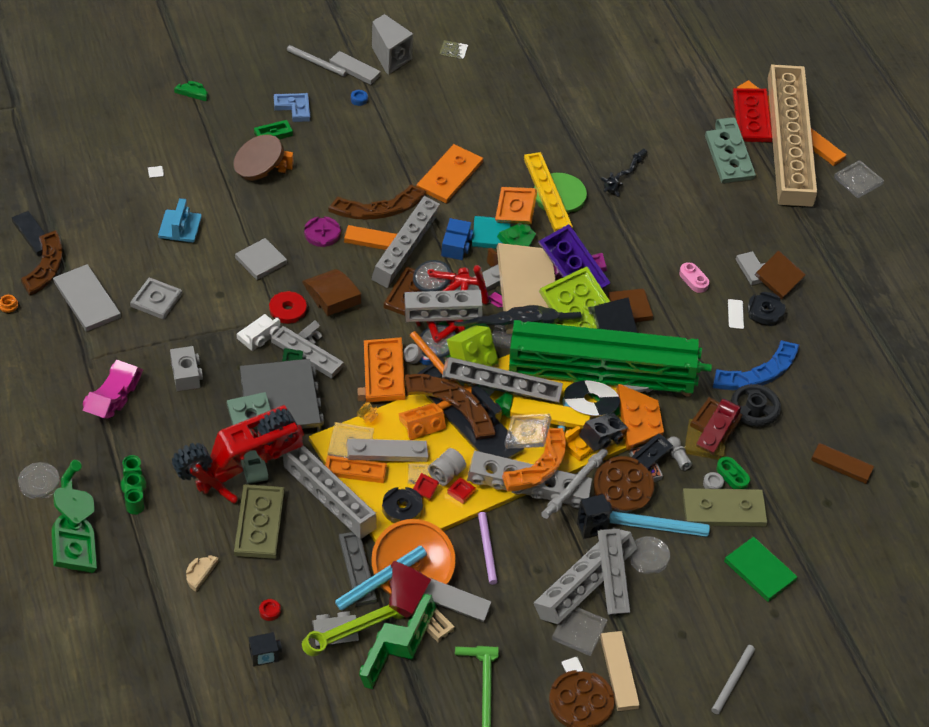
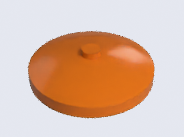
M406 519L396 522L386 528L375 542L372 551L373 574H377L391 565L393 561H397L418 546H422L426 550L427 555L410 567L431 579L448 585L455 568L453 545L448 536L439 527L428 521ZM392 578L380 586L390 596V581Z

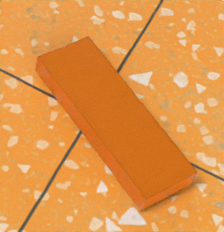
M348 225L344 243L387 250L397 234Z
M327 455L325 466L339 478L384 483L387 463L348 460V458Z

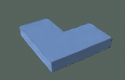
M308 93L274 94L275 110H292L293 122L310 121Z

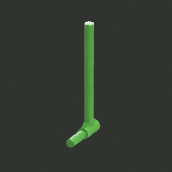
M455 647V655L476 656L480 661H483L482 727H491V662L498 659V647Z

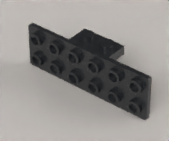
M479 385L473 387L471 393L479 400L482 407L488 413L494 427L495 437L476 440L470 423L456 407L451 405L443 410L444 416L476 451L508 459L524 451V447L501 424L502 409L500 405L495 403ZM426 395L432 403L438 404L444 401L440 398Z

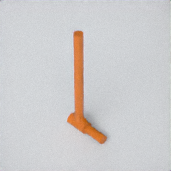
M416 331L412 332L410 337L443 375L444 364ZM471 385L462 386L471 393L473 388ZM442 401L437 405L444 410L452 404Z

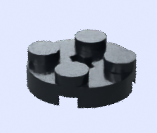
M761 292L760 295H753L750 298L747 307L748 317L753 321L775 326L784 316L785 304H782L781 298L776 294Z
M399 487L390 489L383 497L382 512L393 523L406 519H418L422 514V497L412 488L405 487V489H399ZM405 503L407 505L405 508H400L398 504L403 505Z

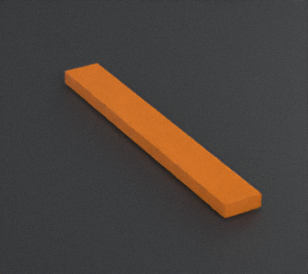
M749 80L737 87L759 89ZM768 95V104H769V112H770V103H769V95ZM811 128L814 152L832 166L845 160V153Z

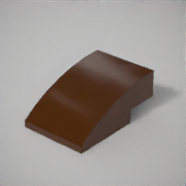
M334 269L302 281L318 308L322 307L327 316L361 304L360 291L340 270Z

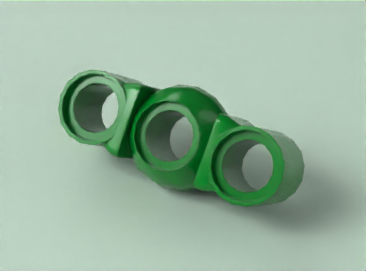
M130 455L125 457L122 463L124 477L121 480L120 487L125 494L127 512L137 515L144 510L143 493L147 483L142 475L140 458Z

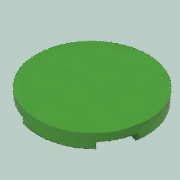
M551 173L550 175L566 212H577L585 204L587 195L584 184L572 175ZM537 192L536 201L538 206L545 210Z

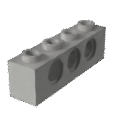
M481 290L405 292L406 322L470 320L482 316Z

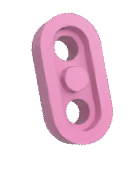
M693 263L682 264L679 275L686 284L697 293L707 291L709 279Z

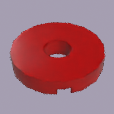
M286 291L273 296L269 303V311L272 317L280 319V323L290 324L299 321L301 317L305 316L307 305L305 299L300 294ZM285 306L292 307L291 309H284Z

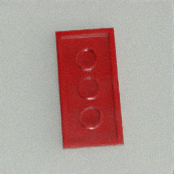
M733 88L735 119L743 141L772 142L767 89Z

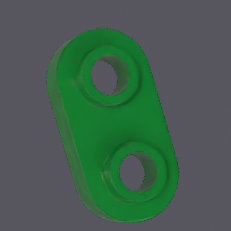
M722 457L718 460L716 466L718 474L733 489H746L750 482L749 475L733 458Z

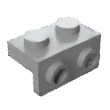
M350 611L337 613L338 617L329 618V614L317 615V620H312L314 631L324 633L356 619V615H350ZM358 632L331 644L358 641ZM315 639V645L320 646L319 642Z

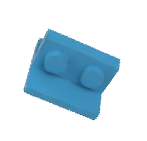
M179 198L176 210L167 209L165 211L158 237L195 242L202 218L201 214L191 213L190 207H187V199Z

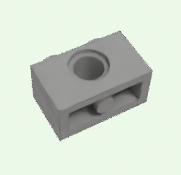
M193 346L170 349L176 391L200 388L199 380L203 379L202 369L197 368V365H200L199 355L194 353Z

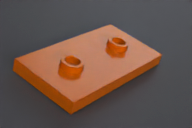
M453 144L417 183L416 187L425 190L426 194L447 203L483 163V158Z
M402 337L364 340L366 403L405 400Z

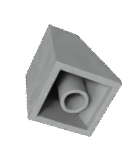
M384 14L373 21L372 48L388 75L412 59L413 33Z

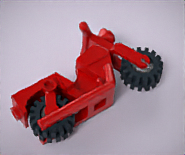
M282 405L220 430L216 436L211 455L203 444L196 443L195 445L191 443L189 447L185 445L183 450L180 448L178 450L179 453L173 455L172 465L178 477L182 480H191V477L193 479L198 478L195 483L199 492L203 491L204 494H207L211 487H213L227 500L236 503L238 497L226 489L223 482L243 471L240 462L244 460V455L252 450H256L258 456L267 463L268 460L276 459L283 454L303 447L302 436H304L301 426L297 425L290 411L287 410L285 405ZM258 426V435L251 428Z

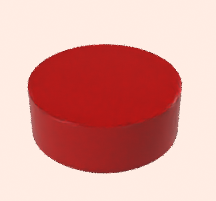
M267 599L260 604L259 614L262 619L274 621L280 616V604L276 600Z

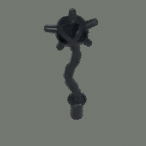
M642 149L633 155L629 169L622 170L615 177L612 172L607 179L601 177L605 188L603 191L615 193L619 197L618 190L620 186H623V183L619 182L620 177L632 173L636 162L642 161V158L647 154V150Z

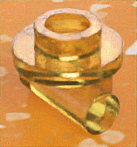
M365 402L357 411V416L363 418L364 423L367 421L371 423L378 415L376 412L378 408H373L371 403Z

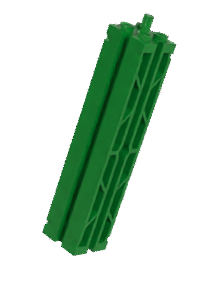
M514 320L509 371L541 378L604 382L607 385L618 386V384L648 387L655 390L684 391L685 393L693 394L694 386H698L699 375L696 373H700V371L711 372L712 364L701 363L698 360L701 359L702 347H698L699 339L691 338L688 340L682 337Z

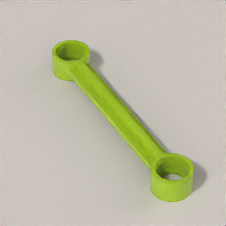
M388 604L324 633L319 631L310 632L302 641V649L309 656H317L326 648V645L391 617L402 619L404 616L390 608ZM308 639H316L320 644V649L312 648Z

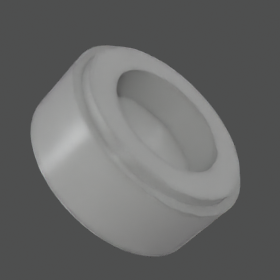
M409 344L403 352L404 360L411 364L417 363L422 357V350L416 344Z
M710 472L705 475L703 486L705 489H722L724 479L720 474Z

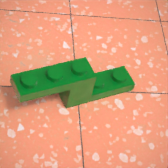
M423 595L421 601L416 606L413 617L408 622V627L384 623L382 629L377 633L373 648H370L365 664L360 668L359 676L365 688L373 689L389 654L413 658L436 610L432 595Z

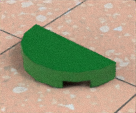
M188 81L187 84H178L174 88V93L202 101L207 100V91L198 82Z

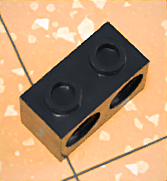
M612 412L586 421L579 436L593 451L621 443L625 438L628 427Z
M604 494L584 498L580 501L577 525L583 539L598 536V531L607 530L608 525H610L609 518L610 513H612V506L606 500Z

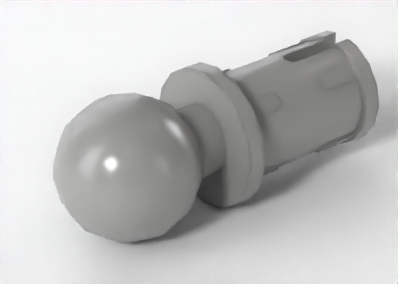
M675 436L668 438L667 440L673 445L671 450L672 458L676 459L681 470L689 469L692 466V462L686 455L685 447L681 446L680 439Z

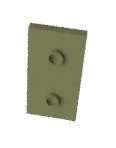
M243 485L234 556L276 559L284 487Z
M683 488L682 495L686 522L708 524L709 526L766 527L767 525L762 490Z

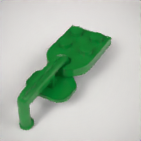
M73 460L61 477V487L56 489L53 495L54 506L62 514L52 526L53 564L55 567L94 573L97 569L94 531L91 524L86 520L94 512V500L89 493L72 489V478L82 468L80 461Z

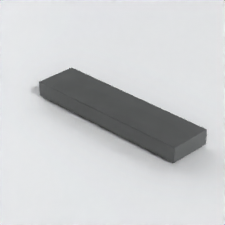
M353 532L339 534V541L351 589H354L371 578L362 540ZM371 591L356 601V607L377 603L375 591Z

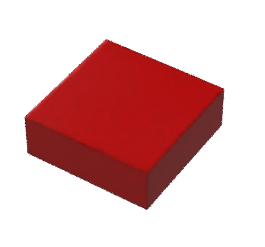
M421 473L413 489L421 497L430 501L439 485V481Z
M459 477L447 489V494L464 504L475 493L476 487Z

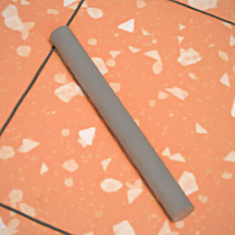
M291 45L287 48L288 52L343 77L347 74L346 70Z
M748 645L712 707L713 713L719 714L755 651L752 645Z

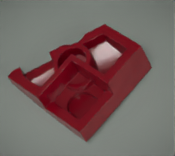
M393 561L391 564L392 580L390 581L391 596L389 598V607L408 618L413 614L431 579L409 566Z

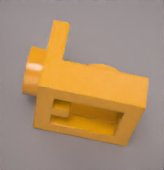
M576 426L565 433V450L580 462L592 453L593 450L579 436L581 428Z

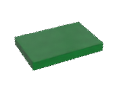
M754 536L726 556L724 560L729 567L767 602L793 584L798 577Z

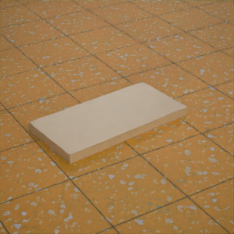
M498 243L497 256L503 311L527 305H539L549 308L539 290L555 282L553 263L543 248ZM514 324L505 325L506 334L513 333Z

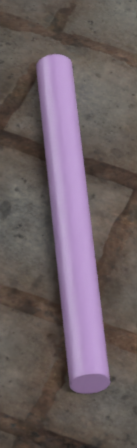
M480 512L478 517L489 584L493 585L497 583L487 516L485 512Z

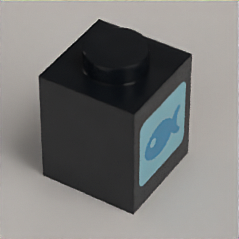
M274 632L248 637L253 667L279 662L278 653L282 652L280 640H276Z

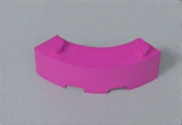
M116 360L112 364L110 374L103 385L96 391L89 392V395L85 397L83 411L102 418L113 417L114 411L116 409L121 410L128 401L127 394L135 390L143 369Z

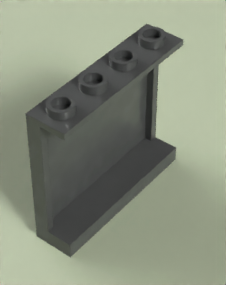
M310 359L240 366L243 397L266 392L271 410L285 405L297 425H300L302 429L316 427L317 433L320 432V426L324 425L323 414H319L321 401L320 398H316L318 383L313 380V378H316L315 366H311ZM254 412L246 413V417L249 419L257 416ZM253 429L258 434V429Z

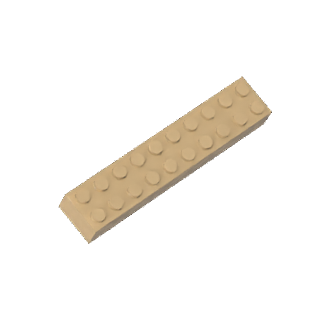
M771 65L768 75V91L778 204L813 206L817 195L805 67Z

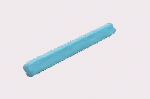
M615 511L610 513L609 518L610 523L692 535L708 536L710 531L708 524Z
M418 546L398 559L397 562L410 567L427 555L426 550L422 546ZM391 565L335 601L337 607L340 610H344L392 578Z

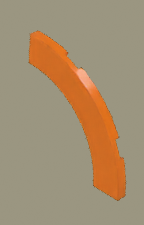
M544 428L545 450L533 466L503 472L502 478L507 492L537 486L548 480L558 470L566 447L563 428Z

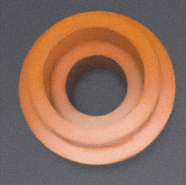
M13 295L1 297V311L13 312L18 308V301Z

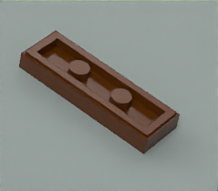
M821 443L818 444L811 459L813 462L865 484L874 468L873 465Z

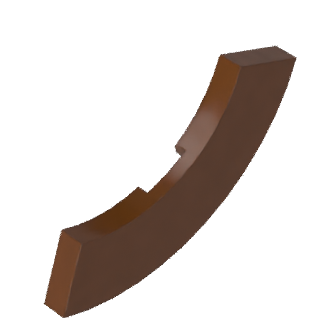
M56 230L39 236L43 250L42 260L30 274L21 278V282L29 296L47 286L59 270L62 246Z

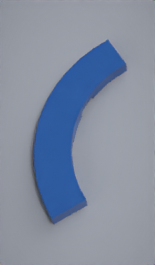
M780 341V345L772 359L767 363L752 368L751 371H723L717 369L712 388L737 390L739 387L747 384L763 386L776 380L793 363L799 344Z

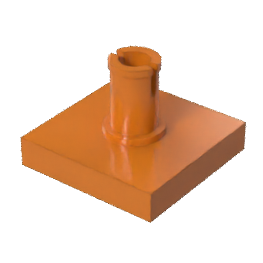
M501 187L495 217L496 222L531 224L537 197L536 188Z

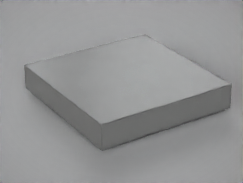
M266 238L235 254V258L256 280L287 264V259Z
M149 277L132 299L130 305L135 309L165 319L181 297L182 290Z

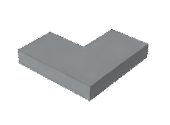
M753 251L737 255L736 261L750 284L762 283L755 276V273L765 263L760 264Z

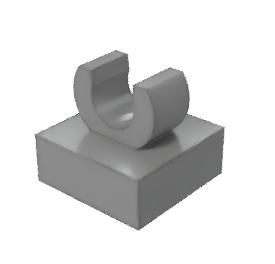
M314 320L298 335L314 344L315 341L312 339V336L317 340L322 337L321 333L316 331L320 325Z

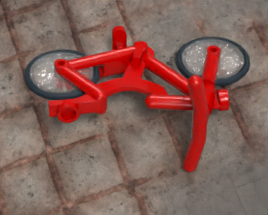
M430 260L422 263L413 274L415 286L423 292L455 291L460 286L461 290H468V286L476 285L481 290L482 303L484 305L489 303L486 284L479 265L474 266L473 269L476 278L469 276L468 268H460L458 275H456V273L451 272L450 267L445 262L439 260ZM447 320L446 322L449 326L436 325L435 321H426L429 328L425 329L420 337L439 359L446 357L450 354L447 339L466 330L465 326H454V322H462L464 320ZM421 321L416 322L417 327L421 326Z

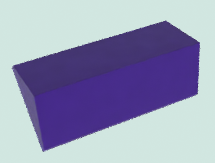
M569 224L538 242L562 277L588 267L602 290L610 285L608 278Z

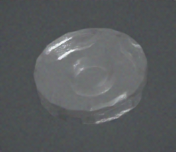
M38 462L30 464L20 472L18 477L20 491L23 495L35 499V497L47 498L54 494L55 490L59 487L58 471L48 463Z
M649 536L635 540L637 549L629 558L631 565L636 570L644 574H650V572H655L656 574L667 567L670 560V551L662 540Z

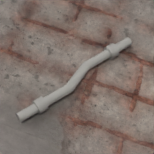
M601 449L597 454H593L590 457L588 463L579 471L566 489L557 498H553L548 503V507L542 512L543 518L547 519L553 512H557L562 507V503L573 493L582 480L602 463V459L608 454L606 449Z

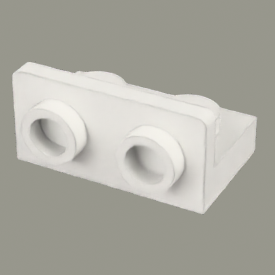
M264 314L238 332L237 339L251 351H254L256 348L263 346L280 329V319L275 318L272 320Z

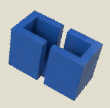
M449 219L442 242L441 256L463 260L464 254H468L470 243H468V240L472 241L473 230H470L471 222Z

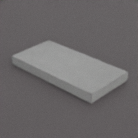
M88 264L53 278L55 285L86 332L121 318L119 310Z

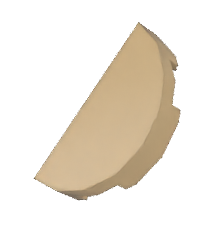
M209 555L201 559L196 558L189 564L186 570L187 583L195 592H197L219 562L218 557Z

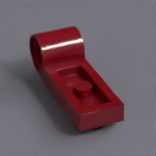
M723 398L697 441L696 446L714 455L729 427L737 419L741 407Z

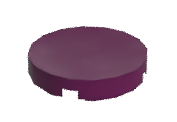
M314 217L305 224L304 235L306 240L312 245L319 247L331 246L340 238V226L332 218Z

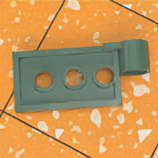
M734 117L717 119L715 123L716 130L706 131L705 138L721 183L755 179L756 174L736 119ZM725 136L728 138V140H724L720 137ZM725 150H731L733 153L729 154ZM731 163H734V164H736L738 167L734 168V167L731 166L730 164H731Z
M266 392L227 400V408L232 425L249 419L246 417L248 412L260 415L271 410ZM255 450L246 453L244 460H241L247 484L268 480L265 461L258 456Z

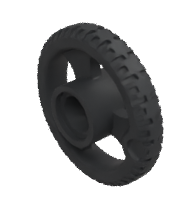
M747 384L739 387L733 393L731 402L738 405V399L742 395L748 394L746 405L740 406V413L743 415L741 422L750 426L761 427L773 423L778 418L781 403L778 396L769 388L758 384ZM767 398L772 402L773 406L766 405Z

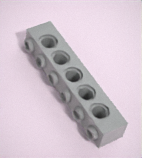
M426 196L422 198L376 264L371 280L386 288L389 287L436 218L440 206L439 203Z
M451 357L446 359L442 378L475 386L479 385L483 388L508 392L554 404L559 402L563 383Z
M303 446L283 454L284 468L359 539H362L376 529V513L306 447Z
M474 450L467 481L477 485L492 486L494 489L507 490L502 478L503 472L520 470L526 467L530 468L534 464ZM486 470H491L494 474H490ZM557 470L548 480L537 486L512 492L515 494L531 495L536 499L552 500L565 490L576 474ZM585 477L563 503L579 508L581 499L589 498L592 478ZM545 484L551 485L552 488L547 487Z
M620 530L623 560L625 561L637 549L631 532ZM599 542L534 602L541 620L559 624L604 581Z

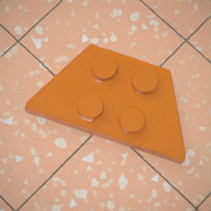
M618 384L616 390L620 398L621 419L628 427L625 433L627 450L633 449L639 443L645 444L658 433L663 435L664 429L658 400Z

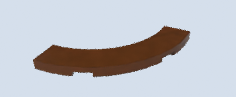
M410 185L392 200L371 202V204H362L337 197L329 206L328 212L347 218L364 220L391 217L414 207L426 196V191Z
M428 374L405 375L408 395H428L440 398L452 404L466 417L473 429L476 440L495 437L494 427L488 413L482 407L479 400L464 387L446 378L441 379Z

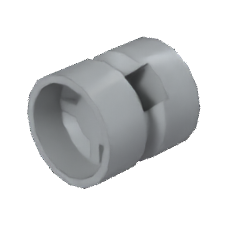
M448 448L440 458H437L428 466V471L433 479L439 481L440 485L446 486L453 479V476H457L466 468V462L458 451Z

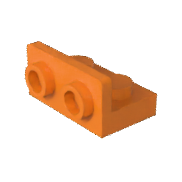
M435 402L398 413L399 420L407 428L409 439H415L446 428L444 411Z

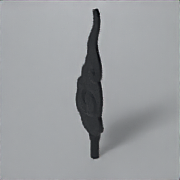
M527 305L514 307L508 311H502L490 316L476 317L462 322L455 321L454 326L474 324L509 325L514 324V320L553 324L564 320L581 319L582 314L581 312L563 313L557 312L553 308Z

